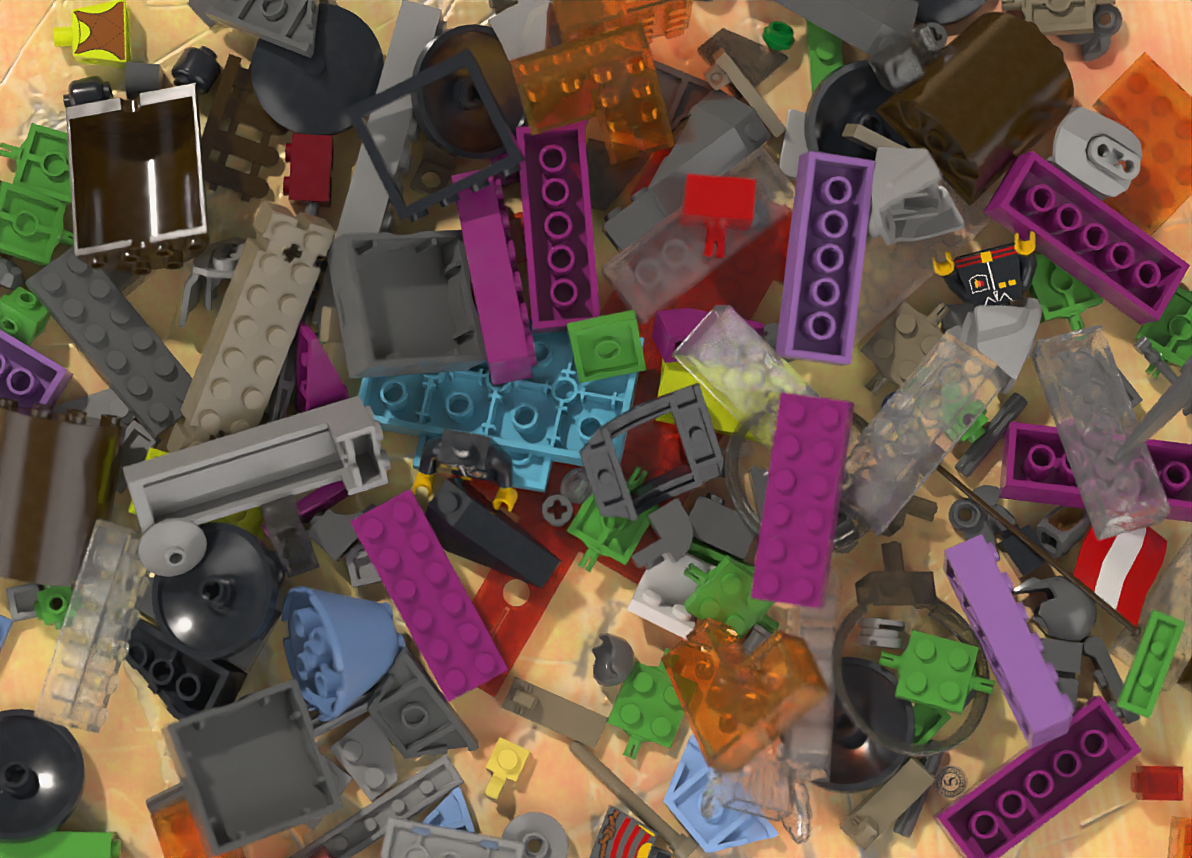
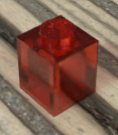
M1136 765V772L1131 773V792L1136 793V799L1183 801V766Z

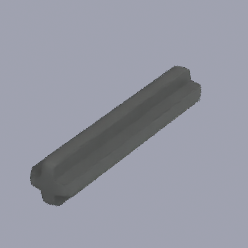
M1016 392L1009 397L985 427L986 432L973 442L955 465V469L964 477L971 476L1006 432L1010 421L1014 422L1027 406V400Z
M929 740L921 757L920 763L934 775L944 754L945 745ZM930 787L897 818L893 828L895 833L904 837L912 835Z

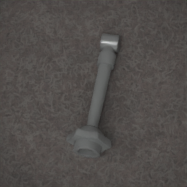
M1142 336L1133 345L1134 349L1141 355L1144 354V358L1151 365L1153 364L1172 384L1178 378L1177 375L1161 359V355L1155 348H1151L1152 343ZM1192 399L1182 409L1184 416L1192 414Z

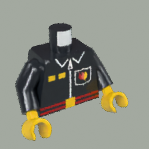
M1030 232V240L1028 241L1020 240L1019 233H1016L1015 242L956 256L954 263L950 251H945L947 259L945 262H937L935 257H932L935 272L942 276L948 288L965 304H973L974 308L976 306H1011L1010 301L1021 299L1023 292L1031 287L1037 269L1035 233Z
M444 429L442 437L430 439L424 444L419 464L420 472L416 474L412 488L413 494H416L418 487H425L428 489L427 497L429 498L432 495L435 484V477L432 474L435 473L442 476L497 485L500 489L493 501L494 509L499 510L501 503L505 502L509 507L508 511L511 512L518 497L517 492L511 488L513 486L512 458L509 453L503 451L492 437Z

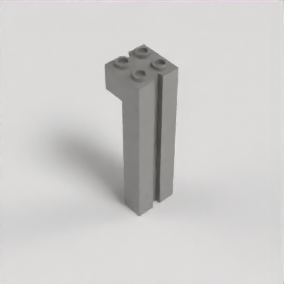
M358 395L123 467L122 469L137 519L144 535L150 527L167 519H186L199 525L340 480L343 481L348 494L353 495L388 484L386 470L391 469L387 453L385 449L382 450L380 441L384 440L378 420L375 421L371 407H364Z

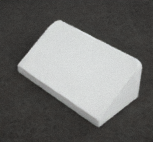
M789 109L787 112L785 124L787 130L783 136L777 177L796 180L799 155L808 152L804 135L806 113L794 109Z

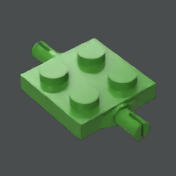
M31 123L27 139L21 147L1 142L0 156L16 160L17 171L13 185L72 205L67 133Z
M3 181L0 184V252L46 267L50 264L53 250L59 242L71 247L74 246V233L63 230V215L67 203Z
M1037 252V269L1031 287L1028 290L1031 298L1037 299L1042 306L1040 323L1056 318H1068L1073 337L1087 333L1080 314L1088 308L1104 303L1102 297L1040 252Z
M1180 286L1177 287L1159 321L1142 324L1134 337L1137 341L1142 336L1146 337L1152 343L1151 348H1155L1165 363L1176 365L1179 368H1182L1183 364L1192 355V291L1184 290ZM1150 364L1145 372L1148 375L1152 373L1151 377L1157 379L1160 371L1157 368L1154 370L1155 366Z
M636 466L626 483L628 491L630 492L640 486L649 473L643 470L638 480L635 481L641 471V468ZM590 491L591 493L588 494L589 496L585 499L567 530L568 533L582 540L588 548L578 566L584 568L591 557L590 562L585 568L586 571L591 573L600 555L611 557L625 566L650 524L646 516L659 509V506L655 505L637 516L638 519L634 521L614 516V518L602 516L598 511L592 491Z
M727 555L717 567L707 573L696 567L693 563L688 564V567L685 568L683 575L697 583L695 591L684 602L685 610L737 644L755 624L760 625L771 634L778 630L779 622L766 615L769 608L775 602L751 598L754 573Z
M912 630L908 647L902 656L882 651L879 665L898 669L899 682L895 694L896 698L959 715L962 714L965 699L972 689L992 695L995 683L994 680L975 676L974 664L979 647Z
M665 648L659 666H647L635 661L632 672L622 682L606 722L621 728L630 736L622 755L636 760L643 741L655 742L667 748L671 747L695 685L679 679L671 672L679 653Z

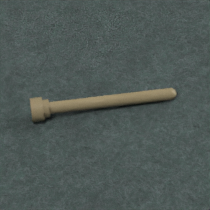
M578 741L570 743V751L670 844L669 849L673 852L671 855L674 858H688L698 847L699 844L690 835L686 837L683 833L679 835L582 743Z

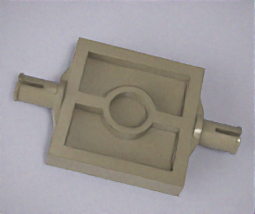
M1001 0L1002 12L1022 10L1025 21L1035 23L1040 32L1045 36L1093 33V14L1096 5L1116 4V0Z
M904 301L860 350L874 363L878 371L865 387L876 395L881 387L889 381L899 385L911 396L955 347V344L942 334L938 326L951 310L947 306L945 307L944 303L940 302L931 314L927 316L917 312Z

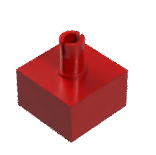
M687 174L683 190L681 226L706 228L704 257L712 258L714 244H716L715 259L725 258L726 230L749 231L754 217L756 179Z

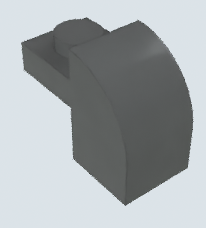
M677 498L646 516L659 540L630 556L636 568L644 565L648 571L665 561L662 554L666 552L672 563H676L689 550L693 538V528L689 516Z

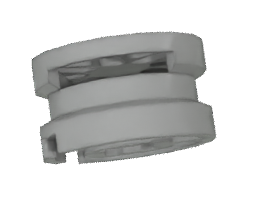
M858 618L857 626L861 629L860 635L856 636V645L903 649L904 641L900 637L901 632L905 631V622L878 618Z

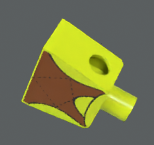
M115 0L72 10V26L53 28L54 46H72L73 57L79 63L126 69V62H131L130 9L125 0Z

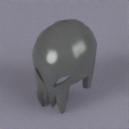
M1060 575L1041 580L1032 577L1012 591V595L1034 592L1046 593L1048 600L1041 602L1040 606L1035 608L1033 621L1038 623L1047 635L1067 641L1082 640L1091 633L1096 623L1097 608L1095 601L1064 576Z

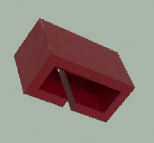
M292 134V143H286L285 163H290V176H284L283 196H288L291 205L306 206V202H315L320 205L319 207H331L333 177L330 176L331 171H333L335 146L333 136Z

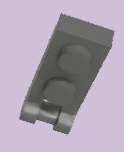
M1090 636L1080 640L1083 643L1082 655L1090 657L1096 670L1092 672L1093 678L1100 690H1106L1111 700L1107 704L1122 724H1130L1141 719L1139 715L1116 706L1124 683L1101 638Z

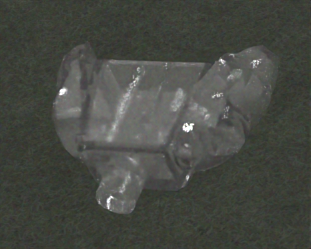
M756 736L753 740V749H745L738 755L734 754L725 757L711 769L708 774V782L702 790L700 813L706 820L711 818L720 807L777 822L781 820L784 828L797 844L808 841L812 820L808 787L801 776L794 770H791V763L787 758L773 755L774 739L768 736Z

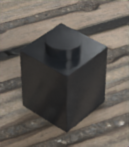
M1018 524L1014 525L1047 553L1029 524L1022 528ZM1008 529L1000 534L1004 540L996 545L1018 578L1025 576L1046 562Z

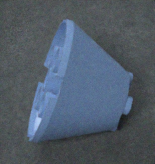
M303 586L291 588L285 595L282 606V621L288 620L289 637L283 638L292 678H296L309 711L316 709L321 714L318 716V719L321 721L334 720L387 674L399 653L405 648L402 635L399 632L396 633L392 608L388 602L379 603Z

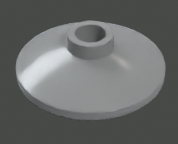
M180 518L167 519L153 525L144 533L138 545V555L142 565L151 573L160 576H176L191 570L201 561L206 551V538L202 529L192 521Z
M528 812L519 815L507 825L501 837L525 842L522 858H566L568 854V839L565 830L556 819L545 813ZM537 839L540 841L541 849L538 852H531L528 849L530 840Z

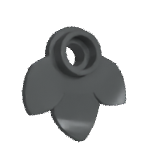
M1112 4L1096 5L1093 14V33L1058 35V38L1068 43L1082 44L1083 60L1085 62L1093 61L1109 50L1111 36L1116 34L1122 26V14ZM1104 14L1111 16V22L1107 25H1102L1099 22L1100 17Z
M983 485L973 490L977 496L1012 525L1016 522L1013 515L1006 508L996 504L999 498V487ZM969 497L955 501L949 509L948 517L951 525L963 532L966 541L982 534L986 543L992 542L996 549L994 534L1003 532L1007 528ZM962 509H967L970 512L971 518L969 521H962L960 519L959 512Z

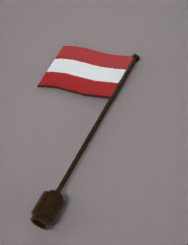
M908 427L900 435L893 448L898 451L897 455L920 475H924L926 472L932 475L937 470L1132 632L1130 636L1138 637L1141 634L1142 629L1140 625L1138 627L1137 625L1144 600L1163 565L1167 550V540L1136 515L1099 511L1080 547L1073 574H1071L942 467L941 464L944 459L940 455L943 449L919 429L915 431Z

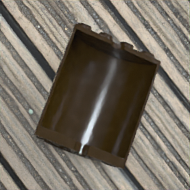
M989 12L977 17L875 111L913 149H926L940 171L942 178L971 206L1010 168L1015 157L1029 151L1070 111L1074 100V85L1070 71L1064 61L1062 50L1058 46L1053 45L1040 32L1035 23L1003 12Z
M195 83L140 93V97L133 100H125L119 97L67 107L66 123L75 257L86 263L89 269L131 271L133 275L144 276L150 274L151 270L180 269L184 266L185 262L203 253L208 247L210 239L199 100Z
M0 397V577L27 583L72 587L73 581L85 586H92L101 582L127 423L121 422V417L110 414H101V419L87 417V411L68 408L66 414L53 412L52 405L33 403L31 408L19 406V400Z

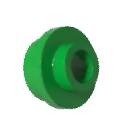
M773 21L764 28L762 39L772 50H788L794 44V30L786 23Z

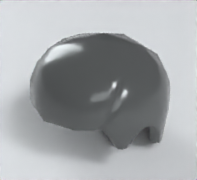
M610 633L599 634V639L603 642L599 646L592 648L596 658L593 665V678L599 685L605 687L617 686L626 680L634 668V651L624 638Z

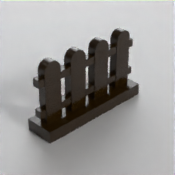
M229 54L201 137L205 182L210 183L209 190L216 192L218 186L243 194L241 201L249 203L251 197L262 199L269 191L267 181L258 177L260 167L272 168L279 161L278 151L268 146L271 135L281 137L287 134L288 130L273 120L264 109L246 104L249 92L255 94L251 78V63L248 69L240 67L242 58ZM232 87L241 89L238 100L229 98ZM222 118L231 121L228 131L219 129ZM242 124L262 131L260 143L235 135L238 125ZM212 149L220 152L217 163L208 160ZM228 155L252 162L250 174L225 166Z

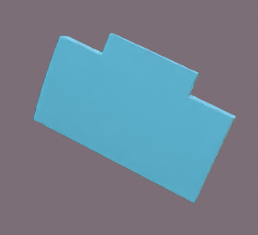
M528 318L537 365L531 366L533 378L493 385L487 359L467 371L364 377L359 397L364 407H371L375 421L378 420L381 430L419 437L413 462L414 469L419 470L424 444L430 439L442 437L444 429L469 432L492 437L503 451L509 453L513 462L512 487L546 493L553 461L583 466L579 451L599 427L632 409L639 372L580 383L569 332L533 334L532 318ZM640 337L643 350L645 339ZM627 431L612 440L620 465Z

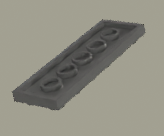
M73 246L26 281L27 287L153 439L184 417L180 410L193 378L102 269H89L86 263L75 257Z

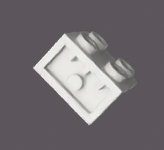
M666 552L662 554L665 561L648 571L646 569L627 610L688 640L694 629L697 617L685 610L684 602L695 591L697 583L684 576L683 572L690 563H693L705 573L714 569L715 566L689 553H686L676 563H672Z

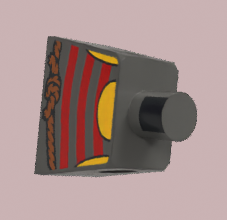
M609 805L589 858H670L672 853L653 846L658 834L656 831L618 808Z

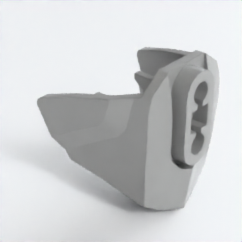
M518 0V4L488 20L489 27H492L510 62L534 64L535 67L542 66L546 72L586 78L590 74L587 29L581 11L584 0Z
M1081 106L1071 107L1069 114L1057 128L1052 157H1048L1047 162L1098 199L1103 200L1107 197H1115L1128 190L1132 179L1139 174L1140 162L1142 160L1141 142L1119 122ZM1119 161H1125V171L1123 169V166L1121 164H1118Z
M884 146L877 148L868 219L869 232L872 238L882 237L886 245H892L898 241L914 242L932 238L965 227V222L947 189L939 186L942 175L926 149H903Z
M233 237L209 244L203 253L194 258L192 273L184 285L179 327L186 326L189 313L198 305L203 281L204 305L206 310H212V299L217 297V285L222 279H232L247 240Z
M1022 297L1015 300L1011 306H976L975 308L972 304H945V307L947 306L951 312L941 321L944 335L955 344L952 351L988 375L989 381L996 390L1007 394L1016 382L1024 362L1032 351L1042 315V306L1039 304V301L1035 298Z

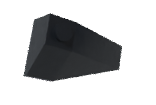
M446 479L427 506L425 516L445 551L539 588L544 587L562 563V560L502 510H495L493 503L464 479Z
M123 611L109 640L128 664L137 670L149 684L148 688L153 694H157L167 705L166 709L177 720L234 703L248 675L247 672L224 659H202L181 652L164 637L158 626L128 611Z

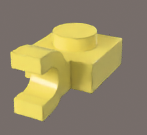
M499 737L485 769L494 772L484 795L497 800L506 779L516 783L530 751Z

